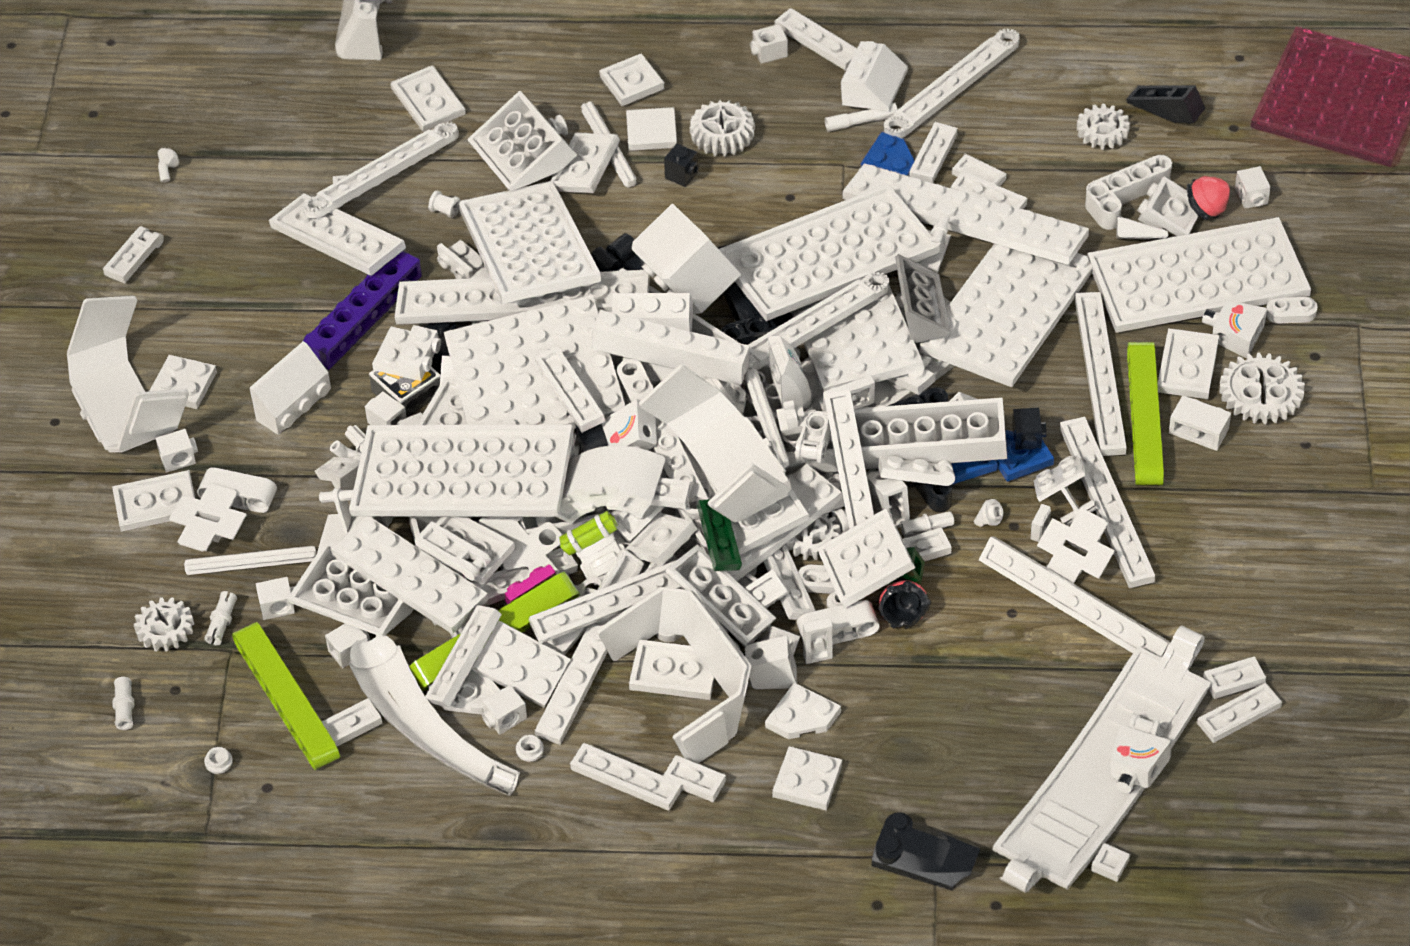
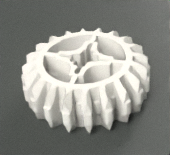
M721 100L718 103L710 101L709 106L702 105L700 110H695V114L690 121V134L693 144H697L698 150L704 149L706 154L713 152L714 156L723 154L724 157L727 153L735 155L736 150L743 152L744 146H749L754 137L755 122H753L751 112H748L746 106L741 107L739 102L732 104L730 100L726 103Z

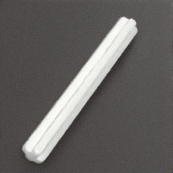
M592 102L583 103L581 106L582 113L594 134H611ZM617 145L610 162L624 186L630 188L637 184V178Z
M752 368L747 370L745 381L764 436L772 444L769 448L781 465L787 468L789 461L758 371Z
M304 546L186 559L184 566L186 574L193 575L312 562L317 554L315 546Z

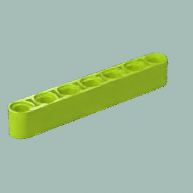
M1128 342L1127 362L1136 485H1163L1164 470L1154 342Z
M561 572L498 610L502 614L498 621L522 633L532 627L529 622L530 616L577 599L580 593L566 572ZM461 633L409 666L423 692L429 690V685L433 684Z
M255 622L232 633L237 649L311 767L316 770L339 759L340 754L335 742L259 623Z

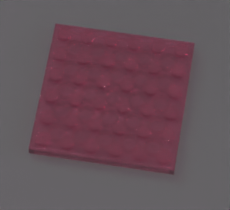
M1296 26L1255 111L1250 127L1391 167L1410 124V57Z

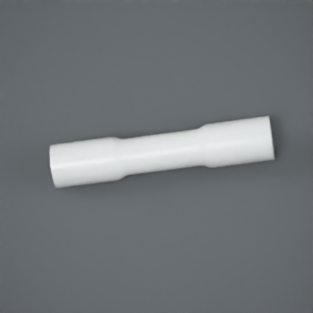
M892 103L889 111L869 109L826 117V129L830 132L856 124L885 120L895 114L897 106L895 103Z

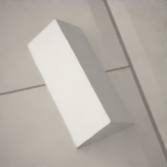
M698 545L693 547L666 570L667 574L683 590L696 591L719 623L744 647L753 644L776 619L726 571H714L710 556Z

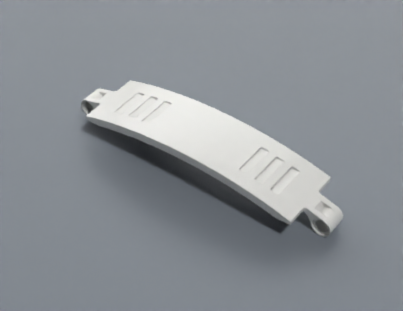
M1181 625L1177 629L1172 642L1168 643L1163 657H1159L1138 646L1072 746L1036 794L994 844L993 851L1011 860L1000 880L1027 893L1040 878H1046L1065 889H1068L1078 878L1145 789L1144 787L1134 785L1130 793H1123L1115 786L1118 779L1111 776V757L1120 725L1128 727L1133 713L1149 721L1155 722V720H1159L1161 722L1157 736L1171 740L1172 749L1211 686L1210 681L1189 671L1203 646L1205 636Z

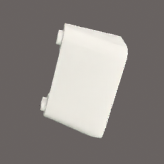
M386 0L343 1L335 42L336 53L339 57L343 59L381 60L383 51L379 41L376 18L379 4Z

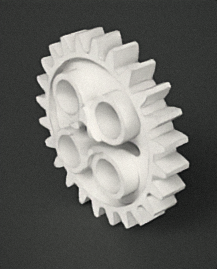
M1258 352L1256 358H1253L1250 354H1247L1246 360L1237 357V364L1230 362L1229 368H1224L1223 376H1221L1219 393L1222 394V402H1227L1226 408H1234L1233 415L1235 416L1242 413L1244 421L1248 417H1252L1253 423H1256L1258 419H1262V422L1266 424L1267 419L1271 418L1274 423H1277L1278 416L1286 420L1287 413L1294 415L1295 408H1300L1304 397L1305 383L1302 382V375H1297V367L1289 369L1290 361L1282 364L1280 363V356L1273 360L1270 353H1268L1266 358H1262V355ZM1259 372H1262V374H1263V384H1262L1263 388H1262V389H1263V393L1265 394V395H1264V403H1265V405L1261 403V383H1259V380H1260V373H1259Z

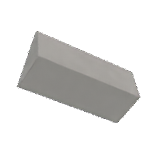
M897 254L895 260L911 340H914V343L948 336L951 332L939 274Z

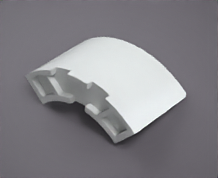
M629 446L598 447L579 454L568 462L558 518L573 524L580 516L595 511V508L599 506H607L608 510L628 512L642 517L652 503L665 458L657 453Z

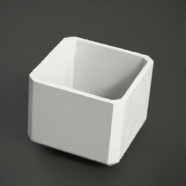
M673 203L633 241L632 250L645 263L642 268L651 277L656 275L654 278L655 282L664 291L668 288L670 289L667 293H690L693 300L694 314L703 313L741 276L738 270L710 239Z

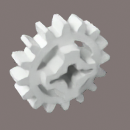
M1102 104L1101 108L1093 105L1092 110L1085 108L1084 114H1079L1077 131L1078 137L1083 138L1084 144L1091 142L1092 148L1100 145V148L1104 150L1105 145L1112 149L1114 148V143L1121 145L1122 139L1127 140L1130 123L1128 122V116H1123L1122 109L1115 111V106L1113 105L1110 108H1106L1105 104Z
M829 513L823 514L786 543L788 551L793 549V556L795 557L800 553L803 554V560H807L808 556H813V559L817 560L819 555L817 548L839 536L840 526L836 525L835 517L829 518Z
M162 597L157 604L151 600L149 601L150 607H141L142 615L138 614L135 616L137 623L134 624V628L139 642L143 641L146 648L153 645L154 651L164 647L166 652L171 645L179 648L178 642L180 640L187 642L186 634L193 633L192 626L194 621L190 608H185L183 601L175 604L174 598L164 602Z

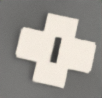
M212 483L208 485L200 500L182 495L169 518L171 522L186 526L177 542L182 546L204 552L207 551L212 541L219 542L221 537L234 540L247 516L246 513L231 509L238 492L234 489Z
M1085 509L1078 511L1070 527L1052 518L1037 544V547L1053 555L1046 568L1073 584L1082 570L1099 579L1115 552L1111 548L1099 543L1108 525L1106 520ZM1067 540L1070 545L1082 550L1087 555L1084 557L1063 546V544Z

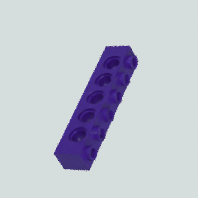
M404 251L400 252L373 275L367 274L366 278L359 285L355 286L351 293L343 301H340L335 309L327 317H324L311 333L304 337L302 342L307 343L326 370L329 371L397 302L399 282L418 281L422 277L420 260Z

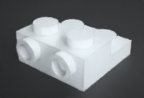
M1163 176L1158 184L1153 182L1146 195L1150 198L1149 200L1144 199L1137 211L1141 215L1138 220L1146 225L1160 229L1164 228L1176 236L1187 235L1190 233L1198 215L1190 207L1187 190Z
M413 325L411 331L390 327L372 363L373 370L421 381L425 372H429L434 354L438 353L441 347V339L438 338L437 330Z

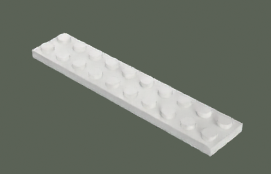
M865 163L843 190V199L847 200L889 184L920 222L935 225L938 223L940 215L946 214L950 217L947 225L948 230L1066 265L1070 264L1089 235V228L1061 221L1053 217L1023 210Z
M645 270L600 272L601 282L594 283L591 286H580L565 292H553L539 298L531 297L516 303L504 304L497 293L491 277L399 282L395 321L397 325L494 320L590 295L594 297L598 314L600 310L612 313L613 293H649L650 275Z

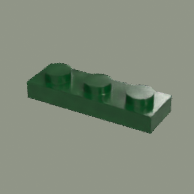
M699 500L697 509L713 570H740L742 561L731 520L708 505L709 500Z

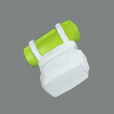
M608 511L595 515L588 522L574 529H569L567 533L559 536L562 550L569 556L576 553L581 559L582 564L580 567L586 579L595 576L603 581L620 550L626 549L622 543L618 544L613 532L617 531L618 525L616 518Z

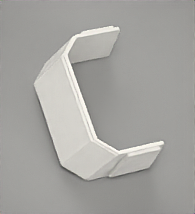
M135 296L85 299L82 303L67 351L71 391L82 410L80 415L83 420L87 419L98 442H101L105 450L109 452H124L152 441L156 437L177 430L189 396L187 389L145 392L131 367L127 355L126 334L137 303Z
M679 365L639 402L642 409L667 424L685 443L718 490V493L708 501V505L735 523L737 521L740 522L789 495L791 490L790 480L785 475L786 470L769 448L772 445L766 437L764 439L761 437L747 417L744 418L742 413L719 389L684 365Z
M661 587L598 629L597 633L613 661H617L638 647L639 640H648L658 632L683 635L729 697L673 736L684 759L698 764L728 744V740L737 733L751 664L696 591Z

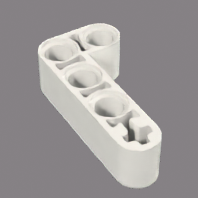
M1157 155L1092 181L1087 185L1085 207L1102 228L1108 230L1115 229L1117 218L1121 216L1122 204L1146 195L1153 182L1158 184L1163 176L1170 180L1171 159L1164 155Z

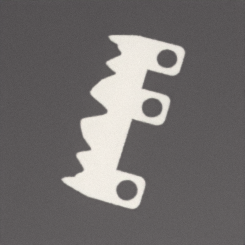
M483 516L478 521L484 527L514 542V551L503 562L505 570L528 567L529 570L525 577L527 579L530 577L529 574L537 567L542 566L544 568L550 564L556 575L560 573L546 556V554L560 545L559 536L562 534L554 524L546 522L528 535L518 523L525 516ZM548 529L555 533L556 540L553 544L544 545L539 541V534L543 530ZM591 576L576 587L580 593L579 597L585 596L584 590L588 584L596 583L600 586L602 581L599 577Z

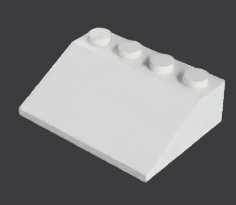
M521 91L514 95L467 139L511 192L560 172L577 156L561 135Z
M326 540L287 598V601L384 637L410 615L413 608L333 556L331 548L336 543Z

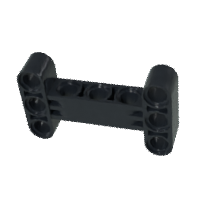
M736 282L723 292L736 322L725 325L722 328V332L740 344L748 345L792 319V315L788 312L765 321Z

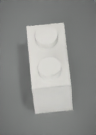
M1182 395L1171 415L1169 434L1217 451L1229 430L1231 412Z

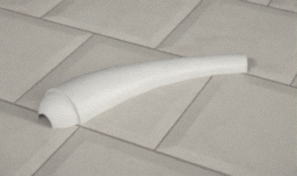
M378 635L371 641L357 644V640L353 644L350 653L351 662L348 663L362 691L392 726L415 746L451 769L507 796L513 793L518 783L520 772L489 758L474 748L441 719L422 693L409 669L400 646H396L389 637Z

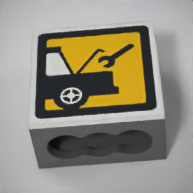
M432 367L429 372H425L421 381L375 370L369 373L372 392L376 396L385 392L405 406L406 418L430 403L440 386L441 375Z

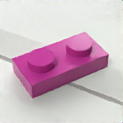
M548 564L544 568L542 566L537 567L529 574L530 577L524 581L512 583L507 588V592H505L507 604L556 576L552 566Z

